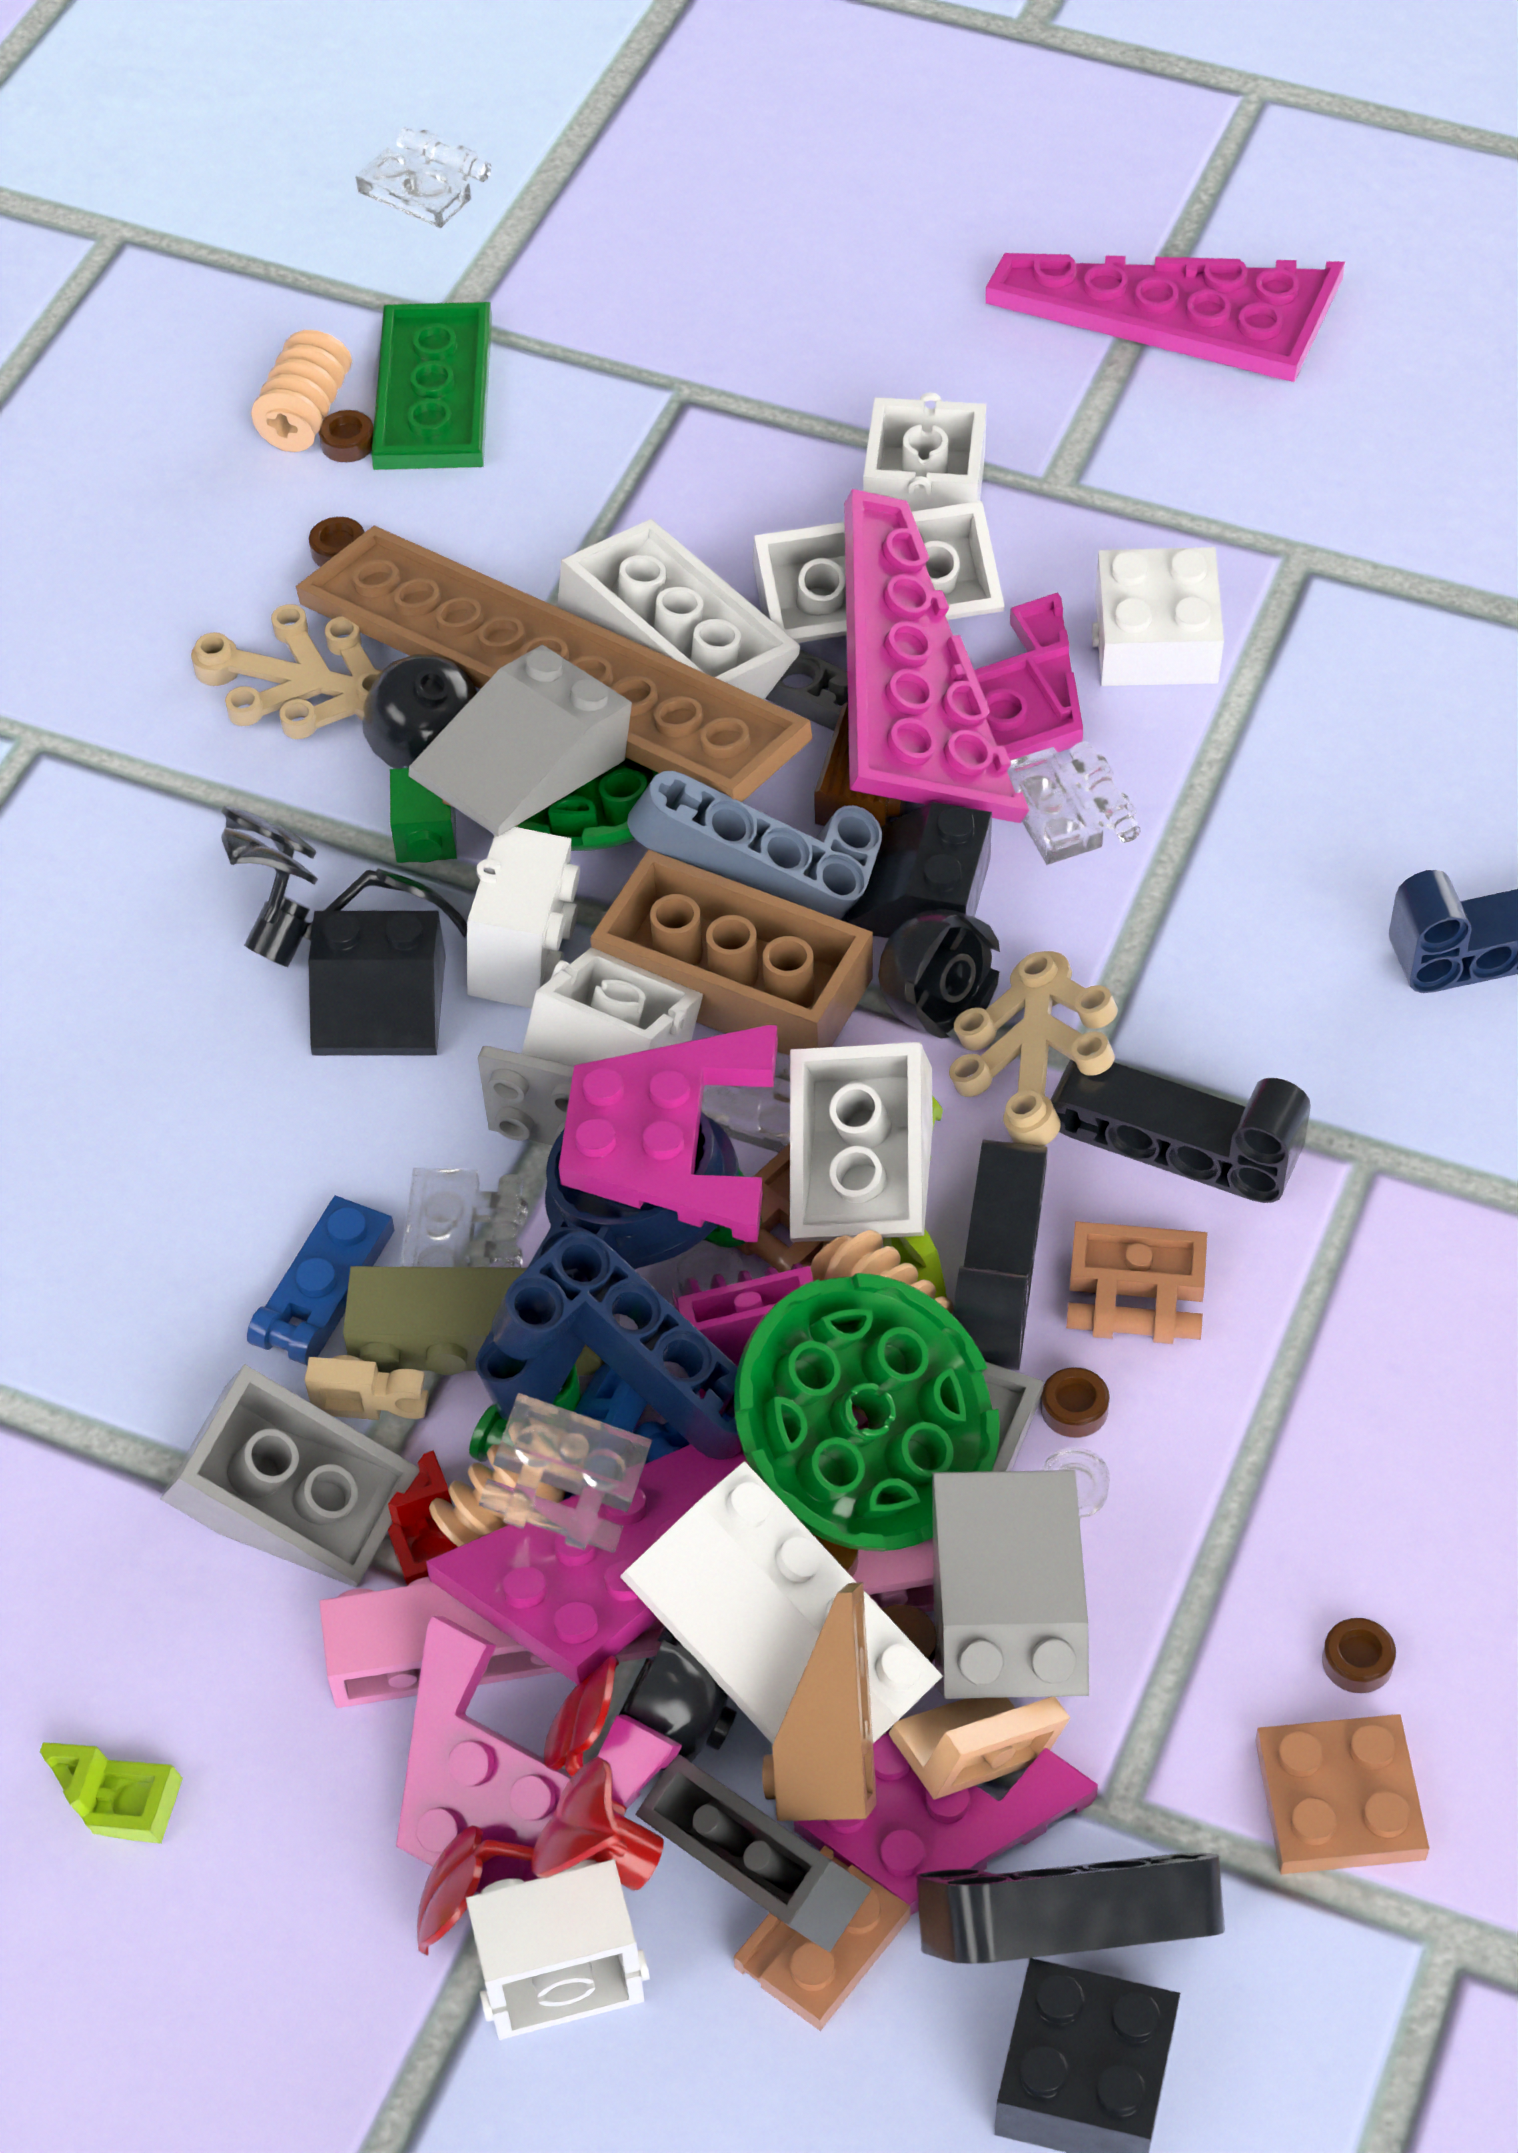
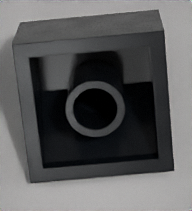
M931 802L880 827L882 831L881 844L867 888L848 911L845 922L873 932V936L889 938L901 922L916 913L927 910H954L975 917L991 859L992 812Z
M438 910L314 911L308 958L310 1047L312 1056L437 1055L446 961Z

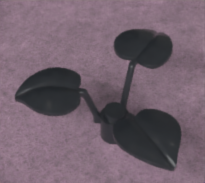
M224 806L221 813L226 818V827L221 834V839L230 864H261L273 867L276 871L269 900L265 901L244 946L277 964L289 967L303 937L311 941L313 921L310 923L305 920L310 911L308 907L284 896L290 874L305 879L314 885L316 884L318 878L293 859L294 850L312 859L316 855V850L287 829L269 823L248 811ZM237 830L253 831L272 839L278 850L270 848L258 839ZM379 868L376 871L366 870L324 910L341 911L364 888L368 886L383 887L408 892L434 903L451 919L464 938L467 934L465 919L440 894L418 881Z

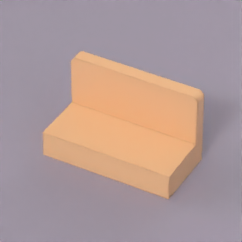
M1049 1697L1019 1708H1015L1009 1698H964L898 1720L889 1731V1736L935 1800L1029 1767L1043 1749L1048 1748L1051 1750L1071 1717L1056 1697Z

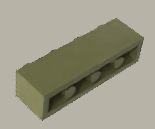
M351 1266L343 1329L347 1355L358 1357L364 1361L376 1362L378 1372L391 1373L398 1369L431 1370L442 1375H455L463 1371H476L475 1360L481 1346L491 1331L493 1318L511 1284L527 1268ZM614 1314L615 1320L620 1324V1314ZM586 1344L575 1362L578 1376L593 1375L599 1367L606 1364Z

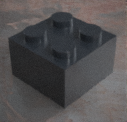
M1029 1958L996 2103L994 2135L1065 2153H1150L1181 1993Z

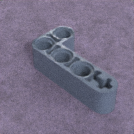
M663 771L655 775L629 812L627 822L630 833L636 841L650 850L839 920L843 919L866 890L882 839L879 822L870 812L858 806H844L838 809L818 835L813 838L676 771Z

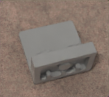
M482 1046L478 1055V1065L488 1129L499 1132L511 1140L523 1141L528 1139L553 1146L555 1140L565 1128L574 1066L495 1047Z

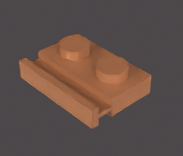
M827 1846L821 1849L820 1852L872 1888L832 1950L828 1952L769 1913L734 1955V1967L743 1975L745 1972L761 1983L763 1990L819 2031L823 2029L910 1919V1906L852 1864L848 1867L834 1857V1851Z

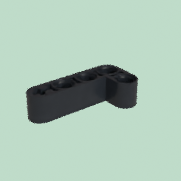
M1070 1059L1050 1099L1060 1119L1061 1126L1059 1132L1061 1134L1260 1203H1273L1280 1200L1305 1145L1311 1108L1310 1099L1306 1093L1297 1085L1284 1079L1264 1078L1258 1081L1245 1107L1115 1062L1101 1074L1085 1075L1079 1071L1076 1062Z
M983 1139L964 1266H960L958 1271L953 1316L971 1336L985 1362L1006 1369L1020 1370L1044 1194L1048 1147Z
M1179 1853L1000 1874L976 1869H949L916 1875L921 1952L953 1963L980 1964L1208 1937L1225 1932L1219 1855L1214 1853Z

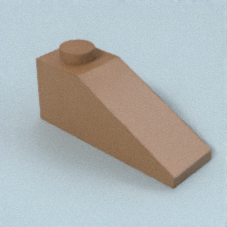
M863 1582L848 1583L836 1594L772 1745L773 1754L764 1755L762 1765L763 1791L766 1800H776L777 1821L866 1819L877 1805Z

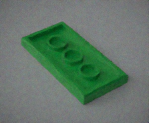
M491 302L384 305L371 455L374 470L484 467L492 329Z

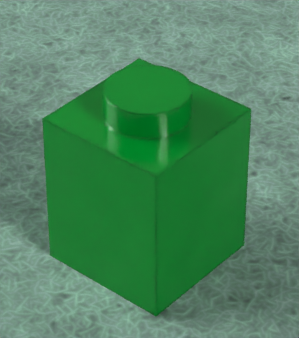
M409 768L390 769V826L397 863H428L436 860L457 859L456 808L443 804V800L409 777Z

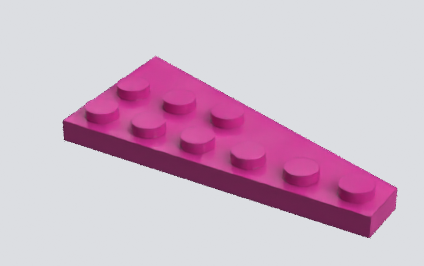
M1004 253L986 286L985 303L1295 383L1343 280L1345 261H1326L1325 269H1296V260H1276L1275 268L1246 267L1245 263L1240 259L1155 257V265L1126 264V256L1105 255V264L1076 263L1070 254Z
M852 489L844 502L850 790L924 805L937 802L992 812V818L1021 823L1029 812V807L1023 792L1015 793L1007 773L1011 762L1004 745H996L986 720L991 711L961 636L953 635L945 616L949 606L943 590H935L926 568L929 555L908 502Z
M852 1409L853 1416L858 1422L856 1427L860 1430L863 1428L868 1429L867 1417ZM690 1444L426 1561L429 1579L575 1684L580 1685L610 1655L615 1657L658 1620L654 1613L620 1576L701 1498L744 1461L747 1464L748 1462L743 1450L733 1458L717 1460L705 1456Z

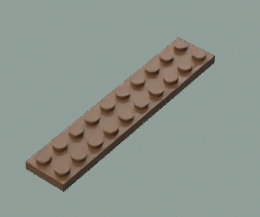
M375 525L295 586L301 605L330 619L343 616L358 625L360 633L409 656L427 654L437 655L450 660L467 673L474 686L479 689L501 667L540 645H544L632 702L626 758L658 773L676 771L730 796L733 800L736 799L743 802L813 739L811 722L802 716Z

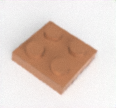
M1401 1714L1257 1728L1255 1742L1280 1875L1425 1861L1427 1859L1430 1848Z

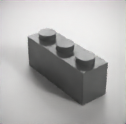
M680 1754L666 1767L635 1813L638 1818L779 1920L828 1952L832 1950L872 1889Z

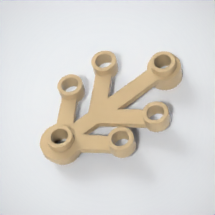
M294 604L282 605L275 609L272 613L271 621L275 637L279 641L286 643L297 663L238 650L232 640L228 639L224 634L217 632L201 636L192 649L191 658L195 675L200 682L206 685H225L234 680L238 674L280 683V685L262 692H258L256 689L248 686L234 688L225 698L226 708L230 721L238 726L253 725L262 716L280 710L279 716L282 730L286 736L292 739L307 738L316 729L354 714L363 720V706L368 692L377 675L383 671L374 668L363 650L359 626L343 616L330 620L326 624L324 631L329 651L342 657L351 676L330 671L308 634V624L304 609ZM290 622H294V623H295V624H292V625H285L286 623H290ZM340 635H349L347 637L338 638V636ZM319 694L335 696L315 706L306 700ZM241 705H250L246 708H238ZM304 717L303 720L292 721L295 718Z
M1054 951L1034 952L1027 955L1013 969L1010 975L1011 988L986 1010L982 1008L968 1009L962 1012L954 1022V1030L962 1046L967 1050H980L993 1042L996 1037V1030L1025 1007L1024 1018L981 1056L978 1054L963 1055L957 1058L949 1068V1076L957 1092L964 1097H974L985 1092L991 1085L992 1078L1021 1053L1018 1092L1007 1101L1003 1115V1122L1013 1143L1045 1146L1059 1133L1060 1119L1051 1100L1045 1096L1049 1046L1075 1061L1079 1071L1085 1075H1098L1105 1072L1111 1067L1115 1059L1110 1043L1103 1033L1093 1031L1081 1034L1051 1015L1052 1007L1060 1003L1077 1012L1084 1026L1096 1029L1111 1023L1118 1011L1108 988L1101 985L1084 988L1071 980L1072 969L1067 958Z

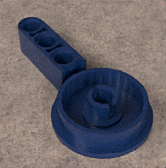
M701 1110L694 1175L739 1176V1162L730 1138L719 1124L706 1116ZM563 1129L551 1148L546 1166L545 1208L551 1228L527 1269L562 1237L569 1233L583 1231L594 1234L605 1241L636 1270L637 1268L660 1263L684 1253L706 1238L718 1224L705 1221L702 1227H697L678 1221V1214L673 1210L644 1202L639 1209L561 1185L559 1162L564 1136ZM563 1267L565 1273L572 1279L580 1282L588 1281L584 1273L578 1269ZM524 1309L516 1310L520 1319L526 1323L543 1325L539 1317L533 1312ZM569 1329L543 1354L534 1359L520 1360L502 1352L494 1342L492 1332L490 1331L475 1360L476 1371L502 1419L511 1423L523 1424L528 1422L527 1413L535 1412L543 1415L549 1409L582 1352L585 1343Z

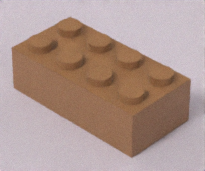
M649 849L590 937L592 948L702 993L703 997L696 1023L725 1034L765 1025H777V1054L790 1058L791 1049L832 1047L873 979V932Z

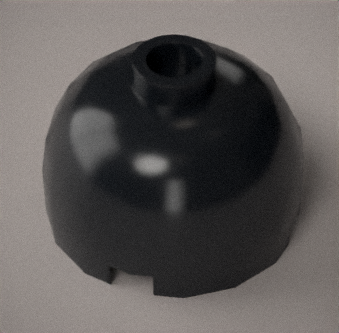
M414 654L393 661L377 675L368 692L363 706V734L373 753L394 769L404 768V766L409 768L478 691L467 673L454 662L437 655Z
M936 909L916 913L901 922L885 944L881 954L878 973L881 994L898 1019L940 1039L950 1038L946 1033H949L954 1028V1022L962 1012L971 1008H982L985 1010L988 1008L997 988L1000 971L991 968V949L1000 952L999 940L989 924L959 911Z
M664 1627L657 1639L662 1644L654 1660L646 1658L618 1715H627L682 1745L679 1754L692 1763L706 1745L717 1751L720 1749L733 1725L737 1711L726 1706L728 1700L726 1692L711 1677L707 1669Z

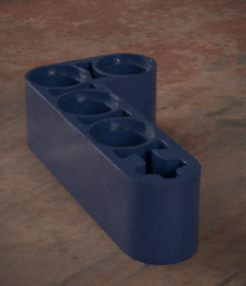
M1425 870L1406 879L1399 886L1395 894L1389 928V940L1410 987L1415 992L1432 993L1518 974V889L1460 901L1449 876L1444 871Z
M583 1231L569 1233L558 1240L511 1284L493 1318L491 1327L493 1340L502 1352L520 1360L534 1359L546 1352L570 1329L699 1452L709 1458L724 1460L733 1458L742 1451L737 1432L734 1407L735 1380L738 1367L605 1241L594 1234ZM563 1267L578 1269L584 1273L588 1281L580 1282L572 1279L565 1273ZM524 1309L533 1312L539 1317L543 1325L526 1323L520 1319L516 1310ZM613 1315H626L635 1322L638 1330L624 1328L618 1324ZM664 1362L677 1363L684 1368L689 1378L676 1377L668 1371ZM701 1388L706 1392L703 1399L697 1396ZM725 1414L732 1418L729 1422L722 1418Z

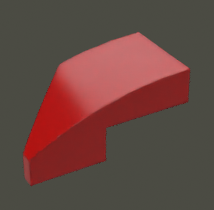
M434 1450L424 1453L417 1463L420 1472L406 1492H396L388 1503L392 1519L388 1533L406 1586L417 1579L429 1577L426 1561L458 1548L438 1527L429 1509L430 1503L435 1498H442L452 1504L448 1491L449 1488Z

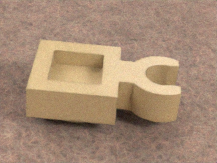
M338 1355L332 1358L309 1357L304 1379L309 1401L333 1417L379 1420L381 1411H389L394 1415L410 1419L425 1417L429 1393L428 1390H423L424 1372L415 1369H398L391 1373L378 1372L376 1362L364 1361L351 1355Z

